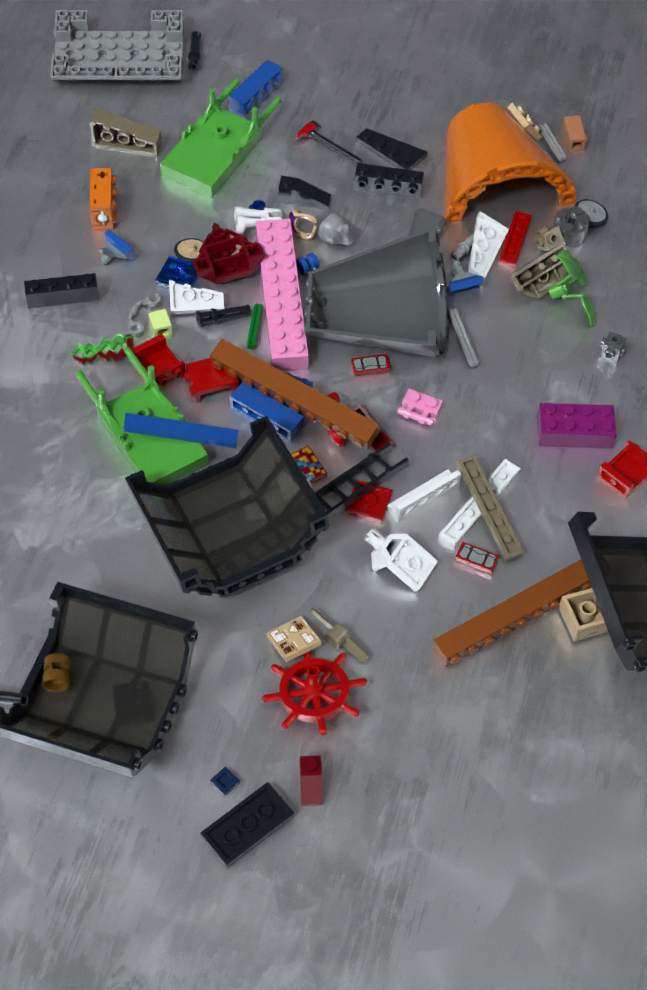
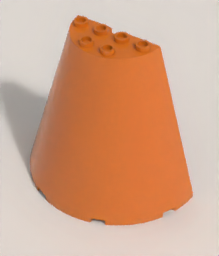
M491 102L471 104L450 121L446 139L444 219L447 223L462 221L463 214L468 207L467 202L486 190V185L514 178L544 177L545 181L556 187L559 206L575 204L576 191L570 177L501 105Z

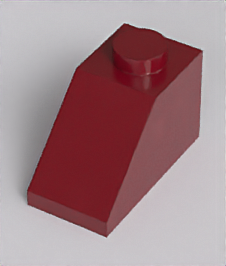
M321 755L300 756L301 806L323 805Z

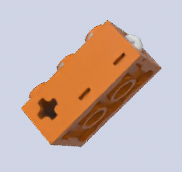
M112 168L91 169L90 214L93 231L113 230L114 223H117V214L114 213L117 210V200H114L117 197V187H114L116 186V176L112 175Z

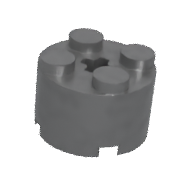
M574 206L557 211L553 226H559L565 241L563 243L566 247L572 248L584 242L589 219L581 211L580 207Z

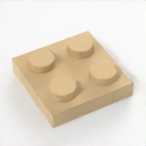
M511 103L508 109L522 127L534 139L539 141L542 138L539 133L541 129L532 121L530 115L520 105L516 107Z

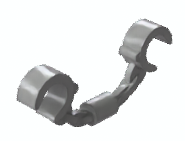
M157 293L155 294L157 301L151 302L147 296V298L132 306L128 313L131 331L137 328L140 329L133 332L136 338L144 335V325L141 321H133V317H135L141 305H148L150 309L158 308L161 305V298Z

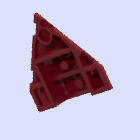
M214 223L211 233H208L199 250L198 257L193 261V266L197 276L215 284H221L251 275L265 258V253L260 243L256 241L252 243L248 241L247 237L227 228L224 230L220 228L219 224Z

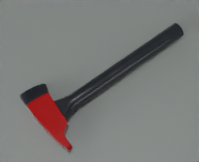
M313 120L307 123L296 136V139L302 137L316 139L356 164L363 161L361 158L319 134L317 130L321 126Z

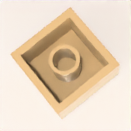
M592 588L562 596L559 610L574 642L608 632Z

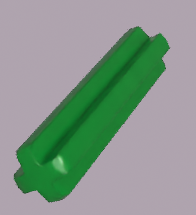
M256 303L253 307L247 339V348L255 349L257 346L263 314L262 304Z

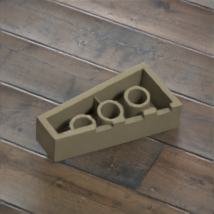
M94 108L89 121L92 146L153 156L158 155L162 143L161 130Z

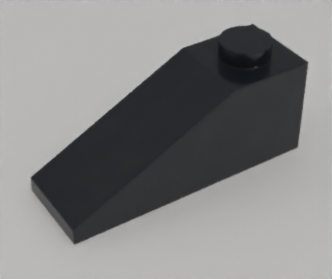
M281 176L278 187V202L324 209L329 208L331 194L299 178Z

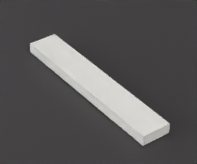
M507 459L487 479L496 498L501 495L521 470V468ZM473 496L439 533V538L454 548L482 516Z

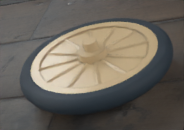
M196 238L183 239L175 245L174 253L180 260L193 263L194 259L198 257L199 250L204 241Z

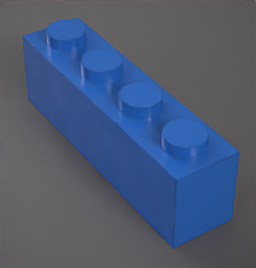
M267 59L228 96L229 108L242 116L251 112L253 107L282 82L283 67Z
M242 382L230 395L231 408L254 421L268 416L279 436L290 442L304 426V416L301 413L292 411L284 403L279 404L270 395L265 396L253 386L249 387Z

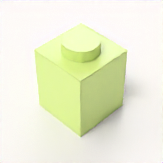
M166 309L148 313L149 325L153 336L156 337L163 334L165 338L172 337V325Z

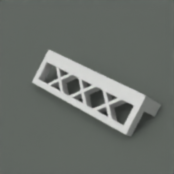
M447 469L388 504L387 510L400 522L459 487L461 473L458 470L451 473Z

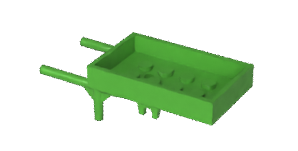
M235 78L218 99L215 98V89L210 88L207 110L194 125L189 123L187 131L183 130L182 139L160 163L161 176L213 198L262 139L261 125L281 103L282 99L276 97L259 118L258 108L253 107L252 121H249L219 108L239 85L240 81Z
M130 347L126 348L124 353L146 384L106 402L104 390H98L97 394L81 370L75 373L96 404L99 421L134 472L144 471L147 482L169 485L209 465L208 454L200 443L123 432L126 413L185 422L184 415L179 413L177 406L174 407L156 383L154 367L149 366L147 372Z

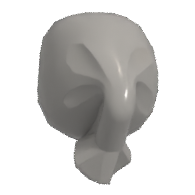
M331 213L320 224L318 234L326 243L350 245L353 242L349 233L351 225L347 224L340 215Z

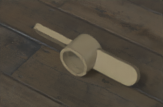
M311 608L310 612L329 629L324 634V638L330 646L335 649H339L341 646L345 647L360 662L368 660V652L350 637L348 631L342 625L336 623L333 626L316 609Z

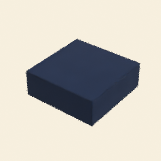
M225 766L210 779V783L225 797L240 784V780Z

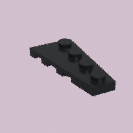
M368 128L356 136L357 143L399 169L412 170L428 154L425 150Z

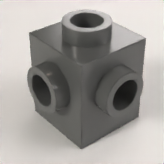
M609 332L607 338L603 337L600 343L602 348L600 358L617 364L620 356H624L627 350V346H625L627 338Z

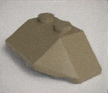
M564 243L541 254L510 275L519 292L537 300L549 292L548 287L566 277L567 269L556 258L560 252L567 250Z

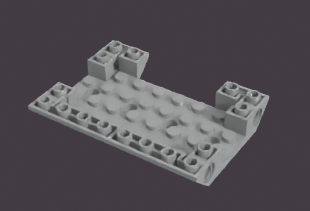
M56 10L54 25L55 52L52 54L50 80H182L183 10H151V31H88V10Z

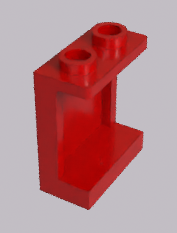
M163 334L131 349L147 372L149 366L154 367L156 383L159 387H163L172 380L182 377L184 372H186L184 361L179 362L166 345V338Z
M210 358L186 364L184 378L186 383H190L189 392L191 397H195L196 402H200L201 395L228 388L233 393L239 386L238 378H232L223 369H216L212 365Z
M628 440L624 449L609 463L604 462L600 465L597 477L627 499L647 480V453L637 444Z

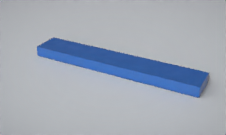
M131 413L125 414L123 432L236 448L238 430Z

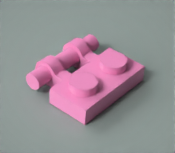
M408 389L402 401V407H399L397 414L403 415V418L417 420L420 424L432 426L434 423L433 418L436 419L443 401Z

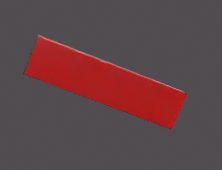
M515 211L501 252L499 265L511 268L516 267L532 215Z

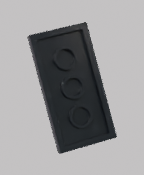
M267 782L200 832V836L225 867L228 868L292 819L295 813Z

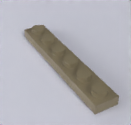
M473 455L458 460L457 466L505 562L523 556L525 552L476 456Z

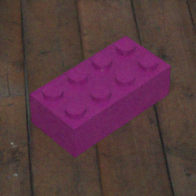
M539 404L537 413L539 446L613 448L617 436L614 405Z

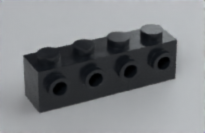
M357 163L354 189L421 198L424 172Z
M96 273L24 281L28 308L99 300Z

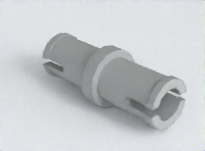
M470 234L463 242H460L457 248L450 253L449 257L453 262L460 260L470 252L473 234Z

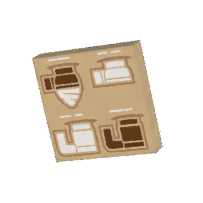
M302 616L266 633L267 638L285 662L321 645V640Z

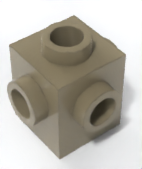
M544 226L539 229L538 233L533 235L535 245L539 251H549L565 242L559 226Z

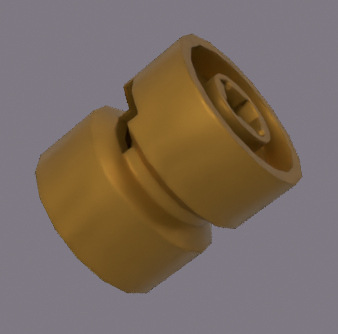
M64 654L47 655L44 659L43 688L51 692L66 691L70 683L71 659Z

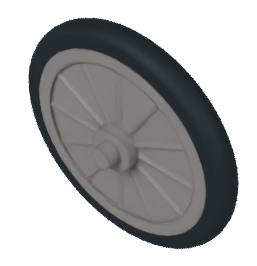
M582 199L575 204L587 215L590 226H601L607 222L608 212L600 203L590 199Z

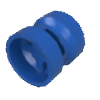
M314 253L307 254L305 258L300 257L296 259V266L302 275L308 274L310 270L320 268L318 258Z

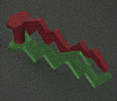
M117 334L112 342L103 338L97 347L89 342L85 347L77 344L71 352V356L82 365L86 361L91 365L97 357L105 361L112 358L115 362H118L127 355L122 348L118 354L113 352L118 344L122 347L124 343L127 344V348H134V337L131 334H127L125 337ZM107 346L110 349L104 354L102 351ZM79 351L83 352L82 358L74 355Z

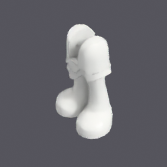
M241 206L234 207L236 233L244 235L246 228L256 227V221L283 219V213L280 209L265 207L264 210H255Z

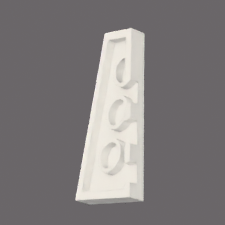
M481 211L477 214L468 272L482 276L484 280L509 229Z

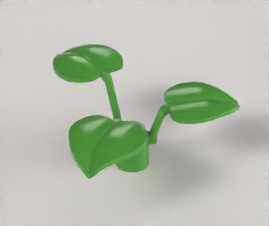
M564 250L556 258L564 264L569 275L560 282L548 287L549 294L553 300L563 297V299L580 297L588 315L591 328L596 321V311L588 296L585 297L584 294L567 295L570 291L569 284L577 279L581 286L587 284L586 275L578 260L573 258L568 250Z

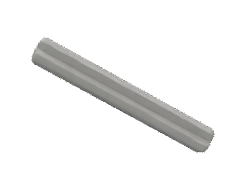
M457 308L450 309L449 316L470 367H476L479 360L459 310Z

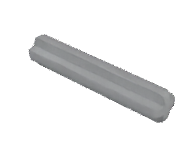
M547 123L541 124L540 132L558 161H565L567 154Z

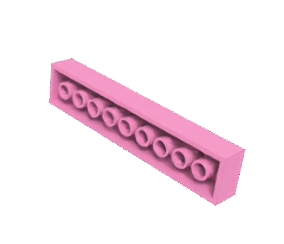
M290 219L256 221V240L261 244L265 253V258L259 266L271 365L281 371L308 369V349L304 332V319Z

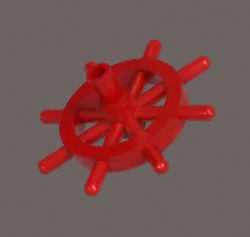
M311 651L303 654L304 660L293 664L287 670L273 664L271 671L282 677L279 692L263 695L262 701L269 703L281 700L284 709L289 713L282 722L281 726L283 729H288L298 719L304 722L317 723L320 735L324 736L327 734L325 721L336 717L342 711L353 717L360 715L358 709L347 703L350 696V688L367 685V679L348 680L345 671L340 667L347 658L345 653H340L332 662L326 659L312 658ZM306 673L307 679L304 680L299 676ZM331 676H333L338 681L336 683L326 684V682L331 678ZM291 683H294L301 687V689L289 690ZM341 690L338 698L327 693ZM303 697L298 704L292 701V698ZM323 699L330 703V705L322 708L321 700ZM310 702L314 705V709H306Z

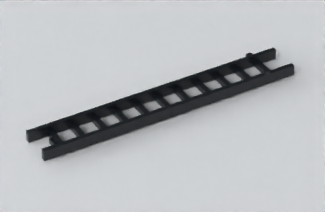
M388 443L376 452L368 454L367 458L314 493L326 510L330 520L409 466V459L406 457L391 467L382 459L383 456L392 451V444ZM375 462L385 469V472L378 477L367 468ZM360 472H363L372 480L363 487L352 478ZM346 481L357 490L348 497L337 488ZM331 491L342 500L333 507L323 499ZM307 498L301 501L285 520L296 530L288 538L284 536L290 546L299 541L308 530V524L301 527L293 519L300 512H303L306 516L313 514L308 509L311 504ZM268 523L267 525H265L264 527H262V528L259 529L258 531H260V530H262V529H264V528L269 527L270 524ZM261 537L219 556L212 563L210 562V565L212 566L213 564L214 568L217 569L226 563L227 569L234 575L284 551L281 543L271 548ZM256 542L266 551L257 559L247 550L248 547ZM239 553H242L251 562L242 569H239L230 560Z

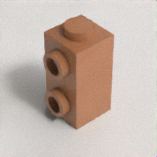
M565 116L561 129L567 152L584 151L585 144L588 143V136L584 133V122L581 121L580 116Z

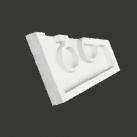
M169 280L171 315L194 314L196 311H210L211 308L216 310L224 309V296L222 292L205 288H193L191 285H181Z

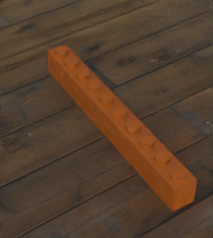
M224 339L220 340L210 354L212 365L216 369H223L232 378L241 379L245 385L257 388L265 396L270 395L279 404L284 403L292 411L304 414L308 420L312 422L317 421L326 430L331 429L337 432L339 437L353 441V444L359 448L364 447L368 450L380 432L378 423Z
M598 556L608 580L611 567L602 556ZM582 560L571 564L435 638L432 650L444 667L451 664L456 665L463 657L474 655L483 646L488 647L496 639L508 636L512 630L516 628L521 629L532 619L537 620L545 612L557 609L562 596L592 588Z

